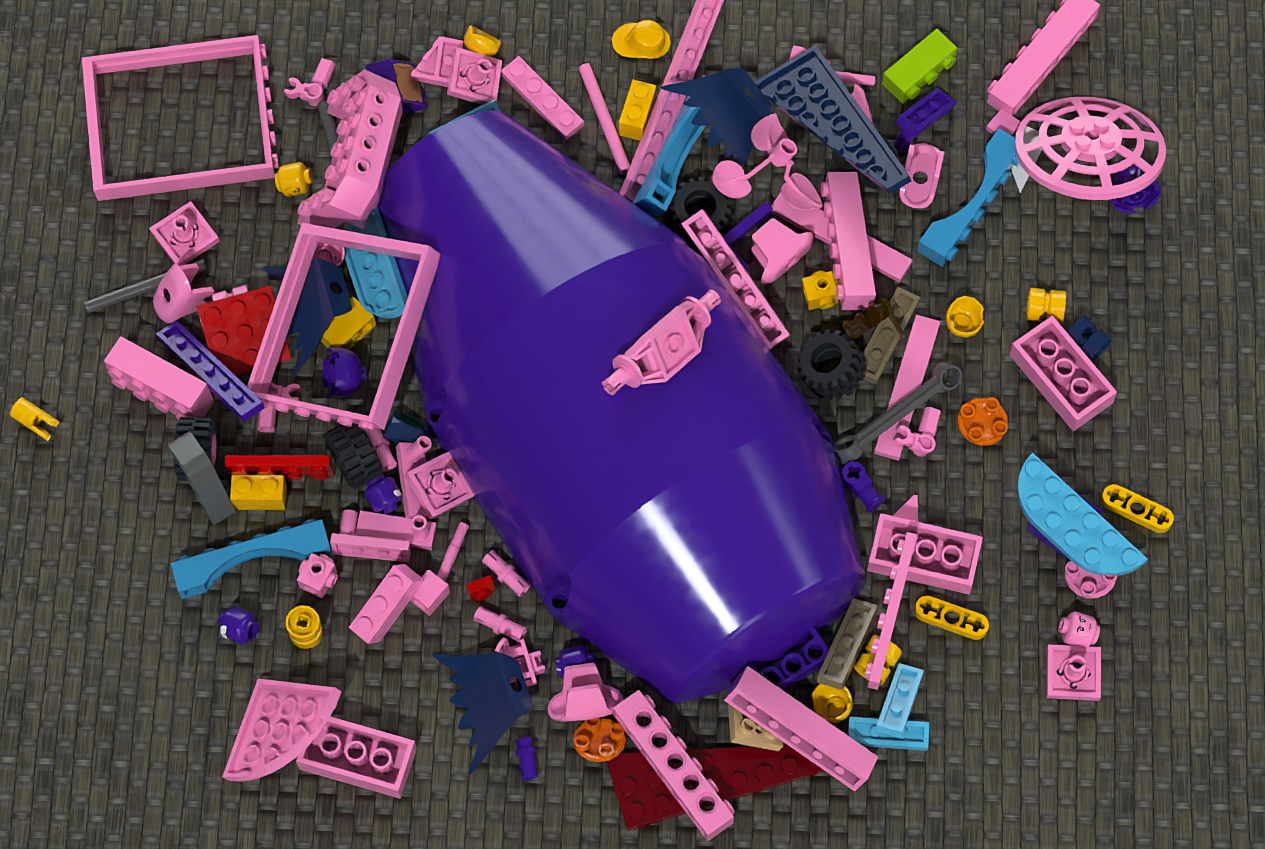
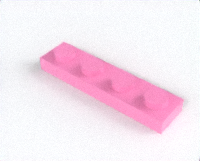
M520 56L501 70V76L565 140L584 126V121Z

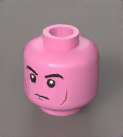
M1074 611L1067 618L1063 617L1061 619L1058 631L1062 633V640L1065 644L1089 647L1096 643L1100 633V626L1097 625L1096 619L1093 616Z

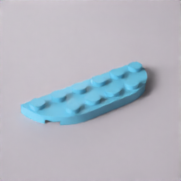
M377 206L369 213L368 223L364 229L349 224V231L388 238ZM344 247L345 260L357 297L363 308L381 318L389 319L401 316L408 296L395 257Z
M1034 453L1027 458L1018 478V500L1020 507L1029 522L1074 564L1095 575L1120 576L1137 570L1147 562L1148 559Z

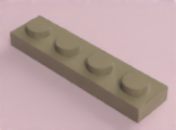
M897 287L890 300L891 313L902 330L905 331L920 302V297ZM886 318L877 325L863 352L866 360L864 363L867 366L866 371L862 372L865 375L864 379L876 385L901 338L889 318Z
M853 598L818 673L817 683L843 690L878 613V605Z

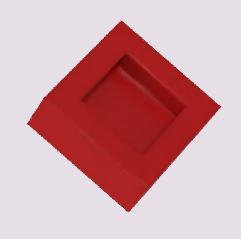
M491 575L466 584L467 593L471 601L486 600L495 592Z

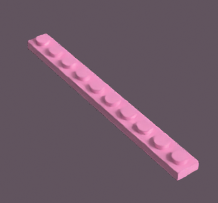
M696 0L662 86L693 80L724 0ZM663 89L660 90L620 191V194L632 203L686 98L685 95Z

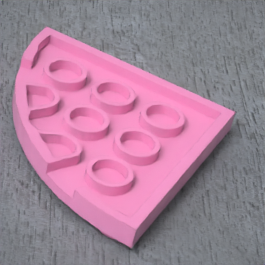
M257 679L222 777L228 781L253 780L271 774L291 762L308 747L323 729L337 706L341 691L335 687Z

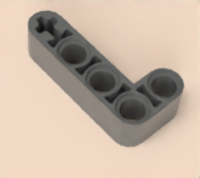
M189 431L168 443L167 446L171 454L183 470L212 525L215 526L235 514L236 511L211 461L192 433Z

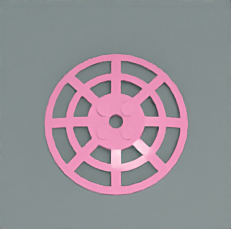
M1069 97L1045 103L1026 115L1016 132L1015 152L1021 167L1026 173L1046 188L1080 199L1109 200L1137 193L1154 182L1161 173L1165 163L1166 145L1156 125L1141 112L1130 106L1103 98ZM1069 106V107H1066V108H1062V109H1060V110H1058V111L1052 113L1051 115H1044V114H1042V113H1044V112H1046V111H1049V110H1052V109H1055V108H1058V107ZM1087 110L1101 111L1109 114L1105 117L1090 116ZM1072 111H1076L1079 116L1070 121L1058 118ZM1124 114L1137 119L1151 132L1141 131L1139 126ZM1120 118L1132 130L1119 129L1113 122ZM1030 121L1043 122L1039 129V140L1024 145L1023 136L1027 124ZM1050 124L1063 128L1061 135L1047 137L1046 135ZM1122 138L1137 139V145L1133 152L1121 145ZM1144 139L1159 143V153L1152 166L1140 157L1144 150ZM1061 144L1068 154L1065 158L1061 157L1051 148V145ZM1042 148L1048 158L1058 164V167L1050 175L1033 162L1028 152ZM1117 154L1126 158L1113 165H1107L1106 162ZM1076 159L1085 162H1096L1097 166H1085L1074 162ZM1133 164L1145 172L1142 176L1130 182L1112 186L1111 173L1122 171ZM1068 170L1082 174L1099 175L1102 187L1082 186L1061 179Z

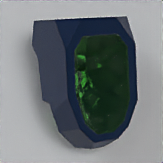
M394 411L386 425L383 438L395 443H414L420 436L428 437L429 427L416 417L404 412Z

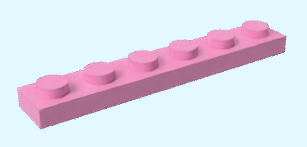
M907 532L905 540L900 539L896 554L901 555L899 565L893 563L890 579L894 580L893 588H887L883 602L888 604L886 614H880L877 628L882 629L880 639L874 638L871 653L876 654L874 663L868 662L864 677L869 679L868 688L878 690L917 534Z

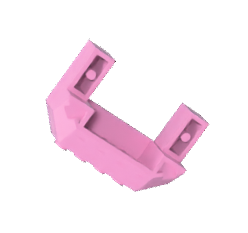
M365 69L354 75L347 82H343L335 90H332L328 96L327 103L329 107L327 113L342 119L336 131L339 135L337 142L331 149L332 161L325 172V179H327L325 187L300 203L297 211L299 214L297 224L299 225L307 223L336 228L346 222L364 229L368 223L369 213L372 209L376 208L380 201L403 110L396 83Z

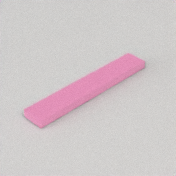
M780 192L771 206L773 208L771 213L805 232H812L813 236L830 245L832 240L827 237V223H829L828 217L824 216V211L820 209H794L786 203ZM867 235L872 268L900 283L913 260Z
M920 315L915 316L887 411L922 386L941 321ZM914 410L879 435L874 454L899 461L903 446H895L892 441L897 437L903 439V435L895 430L900 425L909 428Z

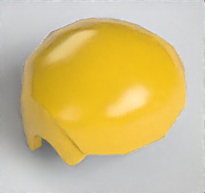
M472 25L469 26L464 36V43L469 51L489 57L494 56L501 45L500 40Z
M962 296L956 298L946 311L945 319L950 332L964 338L976 335L984 323L983 306L972 297Z
M818 684L812 692L811 698L815 713L829 723H838L846 719L853 708L852 696L846 686H844L843 690Z

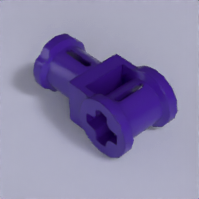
M849 462L844 466L841 477L843 486L850 490L856 498H860L867 507L865 510L868 514L879 508L886 499L884 496H880L874 489L872 481L865 473L864 466L858 462ZM849 473L852 475L858 474V479L856 480L854 477L849 478Z

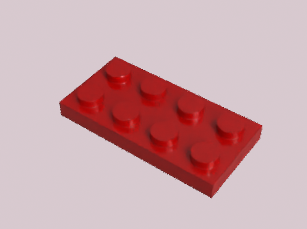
M329 455L225 456V467L231 476L283 475L287 476L288 480H301L302 476H312L314 480H327L328 476H334L335 466Z

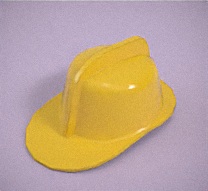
M652 20L624 24L614 32L612 37V46L616 53L628 58H659L668 52L671 44L667 31Z

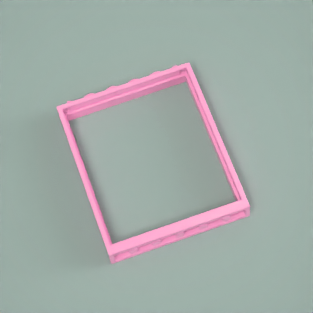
M258 35L82 58L93 191L97 201L275 178V168H279L277 153L273 154L272 146H276L275 132H270V124H274L272 109H268L267 102H271L270 87L265 88V80H269L267 65L263 66L262 61L267 56L265 44H260ZM249 54L254 55L265 164L106 184L96 74Z
M302 223L247 387L263 401L265 408L268 405H272L274 409L288 413L290 409L295 410L294 413L303 417H309L310 414L316 415L317 419L330 422L332 418L337 419L338 423L349 427L352 426V423L359 424L358 427L368 431H373L374 428L384 430L441 254L428 245ZM318 242L420 261L369 416L267 394Z

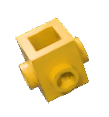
M817 271L809 277L802 278V288L809 310L817 308L828 309L838 303L836 299V285H838L837 279L833 278L832 271Z

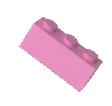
M406 564L393 565L349 628L367 644L380 642L425 580Z

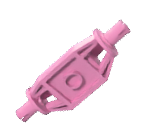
M709 290L699 300L691 296L684 298L680 305L676 306L642 335L623 355H618L613 359L612 364L615 372L602 382L605 391L614 395L625 384L637 388L641 384L660 383L669 380L701 352L704 331L711 324L709 311L721 303V299H718L720 296L714 290Z

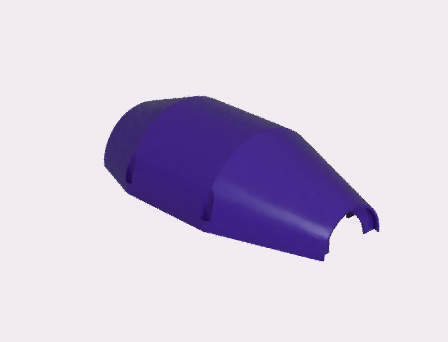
M485 111L465 116L439 128L419 141L388 170L377 207L389 239L428 245L441 254L410 349L429 431L443 452L449 451L475 496L473 498L550 615L672 703L690 701L729 689L735 678L747 666L757 671L764 678H775L778 682L776 686L780 687L783 691L820 669L827 656V646L820 637V634L841 617L850 606L853 598L855 599L864 589L866 583V574L832 440L817 415L707 260L693 250L691 244L504 112ZM394 256L408 296L420 261ZM709 290H714L720 296L718 299H721V303L709 311L711 324L704 331L701 352L669 380L660 383L641 384L637 388L625 384L614 395L605 391L602 382L615 372L612 364L613 359L618 355H623L642 335L676 306L680 305L684 298L691 296L699 300ZM440 416L437 423L432 421L434 417ZM556 601L567 603L562 609H557L553 606ZM812 650H817L822 656L818 659H813L808 653ZM796 664L800 670L792 673L786 669V666Z

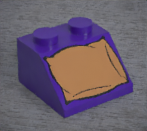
M387 59L365 65L367 71L396 83L401 97L402 115L427 109L420 82L410 80V75L416 68L415 64Z

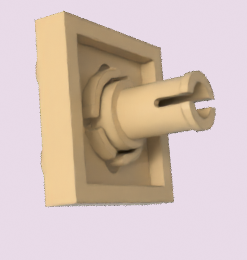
M728 704L730 742L779 751L783 747V741Z

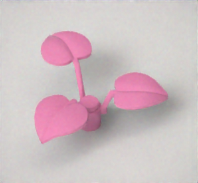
M776 113L761 119L751 131V140L754 146L759 150L767 151L770 155L765 161L746 175H744V170L739 164L729 160L720 162L713 171V184L721 193L731 198H743L751 191V185L747 179L751 178L770 162L777 167L786 165L784 174L786 183L781 187V194L786 203L797 210H816L823 206L819 194L805 176L793 173L789 177L791 166L794 164L791 159L797 153V146L788 138Z

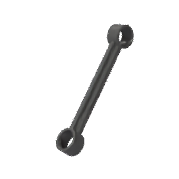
M949 362L939 363L934 368L930 380L854 436L849 435L839 439L833 446L839 461L847 464L857 460L863 453V447L941 389L953 390L957 388L962 380L960 368ZM951 368L952 376L948 382L943 384V374L947 369Z

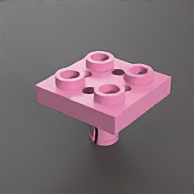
M456 47L452 56L447 95L481 105L493 99L497 102L502 60Z
M191 201L149 228L151 234L173 263L178 266L187 264L220 242L219 237Z
M449 451L405 474L407 481L430 520L475 496Z
M1048 644L1046 698L1100 701L1101 647ZM1057 670H1059V674H1061L1063 671V675L1059 676L1057 674ZM1073 683V684H1072V687L1077 686V688H1076V689L1070 688V684Z

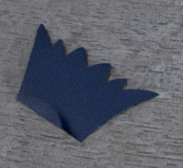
M725 69L698 79L660 87L669 92L690 96L684 102V105L700 107L691 123L696 126L712 125L708 145L715 146L726 141L725 159L734 153V162L739 164L742 169L744 168L753 147L751 131L761 119L769 116L772 109L770 102L744 69ZM746 86H748V89L755 98H750L745 93Z
M315 258L311 261L287 335H292L300 332L294 349L297 350L303 346L292 376L312 354L332 319L352 310L341 268L320 258ZM262 267L270 275L283 281L287 267ZM331 282L339 283L340 294H335L331 291Z
M496 651L470 656L432 654L439 662L457 672V674L449 677V680L455 684L463 685L450 698V702L461 707H468L459 722L458 728H476L469 743V746H472L479 742L468 775H470L494 748L513 721L532 709L533 705L519 661L508 655ZM512 677H516L519 692L513 690L510 685Z

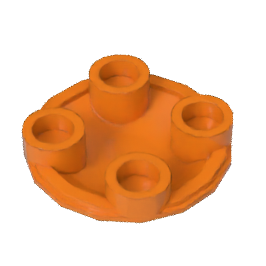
M993 397L974 398L966 402L961 407L957 418L958 427L962 435L971 443L980 446L992 445L1000 441L1008 429L1007 414L1002 406H1000L999 401Z
M598 717L585 720L574 733L573 743L575 750L580 756L589 761H609L617 757L624 749L626 743L625 730L620 723H616L611 719Z

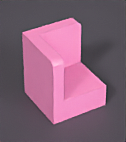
M427 570L421 577L425 581L410 601L430 616L449 595L450 591L449 585L432 571Z

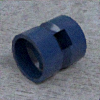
M1086 315L1078 319L1067 331L1091 362H1094L1108 348L1112 341V338L1102 329L1096 330V324Z

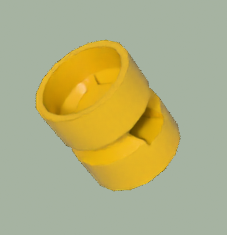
M1030 288L1026 320L1042 321L1043 318L1048 319L1053 316L1058 323H1063L1066 291L1051 290L1049 293H1046L1045 289Z
M302 605L295 607L288 613L285 623L294 645L299 648L309 649L319 644L323 637V628L317 612L309 606Z
M878 635L872 636L865 648L867 654H861L854 666L856 672L862 677H865L868 662L874 663L876 654L871 653L874 638L880 639ZM891 641L879 685L884 684L891 672L889 667L895 666L902 654V651Z

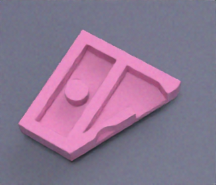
M439 36L432 48L422 58L419 65L412 71L410 80L448 87L453 51L456 47L463 48V41Z

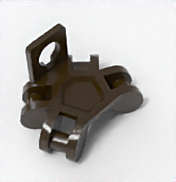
M882 297L876 299L874 304H871L867 310H864L865 316L861 312H855L850 320H843L840 323L842 331L850 338L856 339L877 326L881 321L889 318L902 338L906 336L891 313L890 302Z

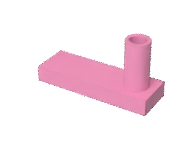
M420 436L414 443L399 442L396 446L405 518L421 515L429 519L405 477L407 472L426 463L425 453L432 445L431 440L426 436Z
M354 510L343 511L339 534L332 533L331 535L332 555L401 562L410 561L409 541L355 536L358 513Z
M360 510L355 536L404 540L410 542V547L432 550L437 523L426 521V518L421 515L410 519Z

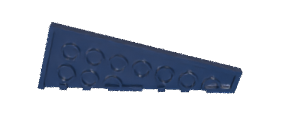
M816 45L754 81L769 101L888 194L911 182L909 174Z

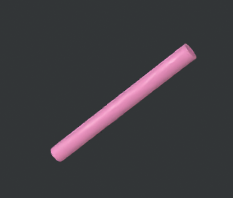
M589 63L583 64L579 67V71L620 174H627L630 163Z

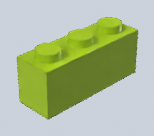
M935 29L883 73L882 85L902 104L908 99H914L925 84L930 85L937 79L938 73L944 68L948 70L956 62L957 47L938 29Z

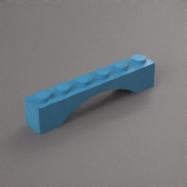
M683 104L633 201L635 205L652 217H656L667 210L676 192V183L681 167L695 141L706 127L696 126L691 123L700 107H689Z
M1000 128L996 131L985 148L983 157L985 167L984 180L977 194L968 205L957 213L945 219L932 222L919 241L918 253L942 267L947 260L952 261L959 250L957 248L958 244L968 239L972 232V229H970L974 222L979 223L985 213L984 207L986 204L993 203L998 195L997 189L1000 184L1005 185L1012 174L1009 171L1014 165L1016 167L1019 166L1020 163L1015 152V137Z
M311 519L303 522L301 526L294 528L287 526L278 529L273 534L255 535L249 541H234L221 549L210 548L202 551L200 555L179 557L176 559V562L171 563L178 593L181 599L208 592L214 582L225 572L250 559L264 556H284L303 561L304 559L308 560L311 553L317 556L323 554L331 557L333 555L322 519L318 521Z

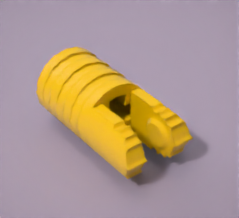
M23 397L14 404L10 412L12 418L47 441L50 439L51 434L38 425L42 420L50 426L57 427L59 424L58 420Z

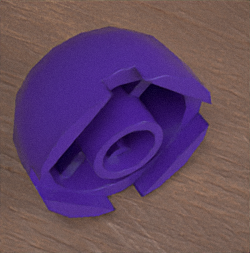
M1132 165L1113 175L1111 179L1112 186L1130 182L1142 176L1145 172L1136 165ZM1156 178L1154 182L1139 192L1111 199L1115 209L1122 213H1136L1133 208L1143 207L1144 210L1149 209L1161 196L1159 182Z
M329 347L325 352L330 353L329 359L323 360L322 369L323 387L327 388L329 386L330 392L325 394L329 399L346 398L354 394L360 387L361 381L365 380L366 369L365 366H361L360 359L354 352L345 348Z

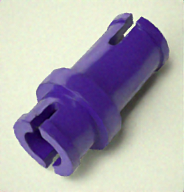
M532 737L515 740L517 745L515 754L516 757H519L522 780H531L539 777L534 756L536 754V747L532 745Z

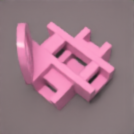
M504 637L498 643L495 649L496 652L503 653L512 658L524 655V657L517 658L516 660L519 661L524 680L531 678L525 681L526 686L529 687L537 684L535 676L545 672V665H542L540 659L541 652L536 651L528 654L524 639L520 640V644L511 647L509 646L508 639ZM512 677L510 683L516 682V677Z

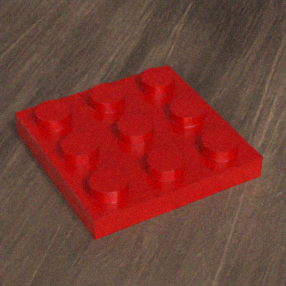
M271 285L196 306L209 351L234 375L253 370L275 305ZM286 339L278 363L291 359Z

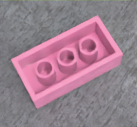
M1053 316L1012 343L1010 357L1072 431H1075L1113 404L1117 391Z
M121 336L104 360L108 370L107 373L111 376V382L115 386L123 390L128 388L133 391L134 396L142 401L148 399L155 403L154 406L164 413L169 411L175 414L178 420L180 417H204L214 403L207 383Z
M880 513L867 571L890 576L893 563L899 565L901 555L896 554L899 540H905L906 533L909 532L917 534L906 580L970 594L983 537Z
M330 717L316 738L298 755L296 763L299 770L401 799L417 747L414 740Z

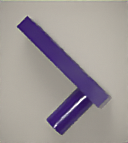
M936 88L901 114L896 121V124L902 129L894 143L895 149L900 152H906L913 138L949 113L957 102L942 90Z
M767 201L723 236L746 271L750 267L732 246L770 216L773 208Z

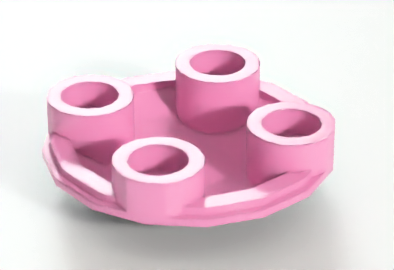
M1070 559L1065 566V579L1069 588L1084 598H1099L1106 595L1114 587L1117 580V575L1102 574L1100 576L1089 573L1078 567Z

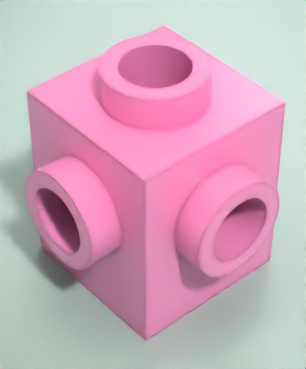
M311 553L309 559H304L298 571L300 575L297 578L299 588L323 599L328 588H333L338 579L334 561L326 555L320 554V556Z

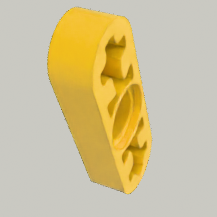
M1109 485L1103 491L1101 502L1106 509L1157 533H1165L1171 528L1174 516L1168 508L1119 485ZM1116 493L1118 494V500H1115L1114 503L1109 501L1110 496ZM1128 498L1129 500L1124 509L1122 508V505L1125 499ZM1140 503L1145 511L1141 515H1136L1132 513L1130 505ZM1151 509L1153 510L1151 514L1152 516H1150L1149 520H1147L1145 518L1147 517L1149 510ZM1160 515L1165 516V522L1162 525L1157 523V518Z
M923 596L916 602L915 615L923 622L974 640L982 639L987 634L989 622L982 614L931 596ZM926 604H930L931 610H933L929 611L928 614H924L923 608H921L925 607ZM939 607L943 608L940 614V618L936 619V612H938ZM947 612L957 613L959 621L955 624L947 623L944 619V615ZM964 616L968 617L965 627L961 628ZM976 621H979L981 623L980 627L983 629L974 632L973 626L969 624H975Z

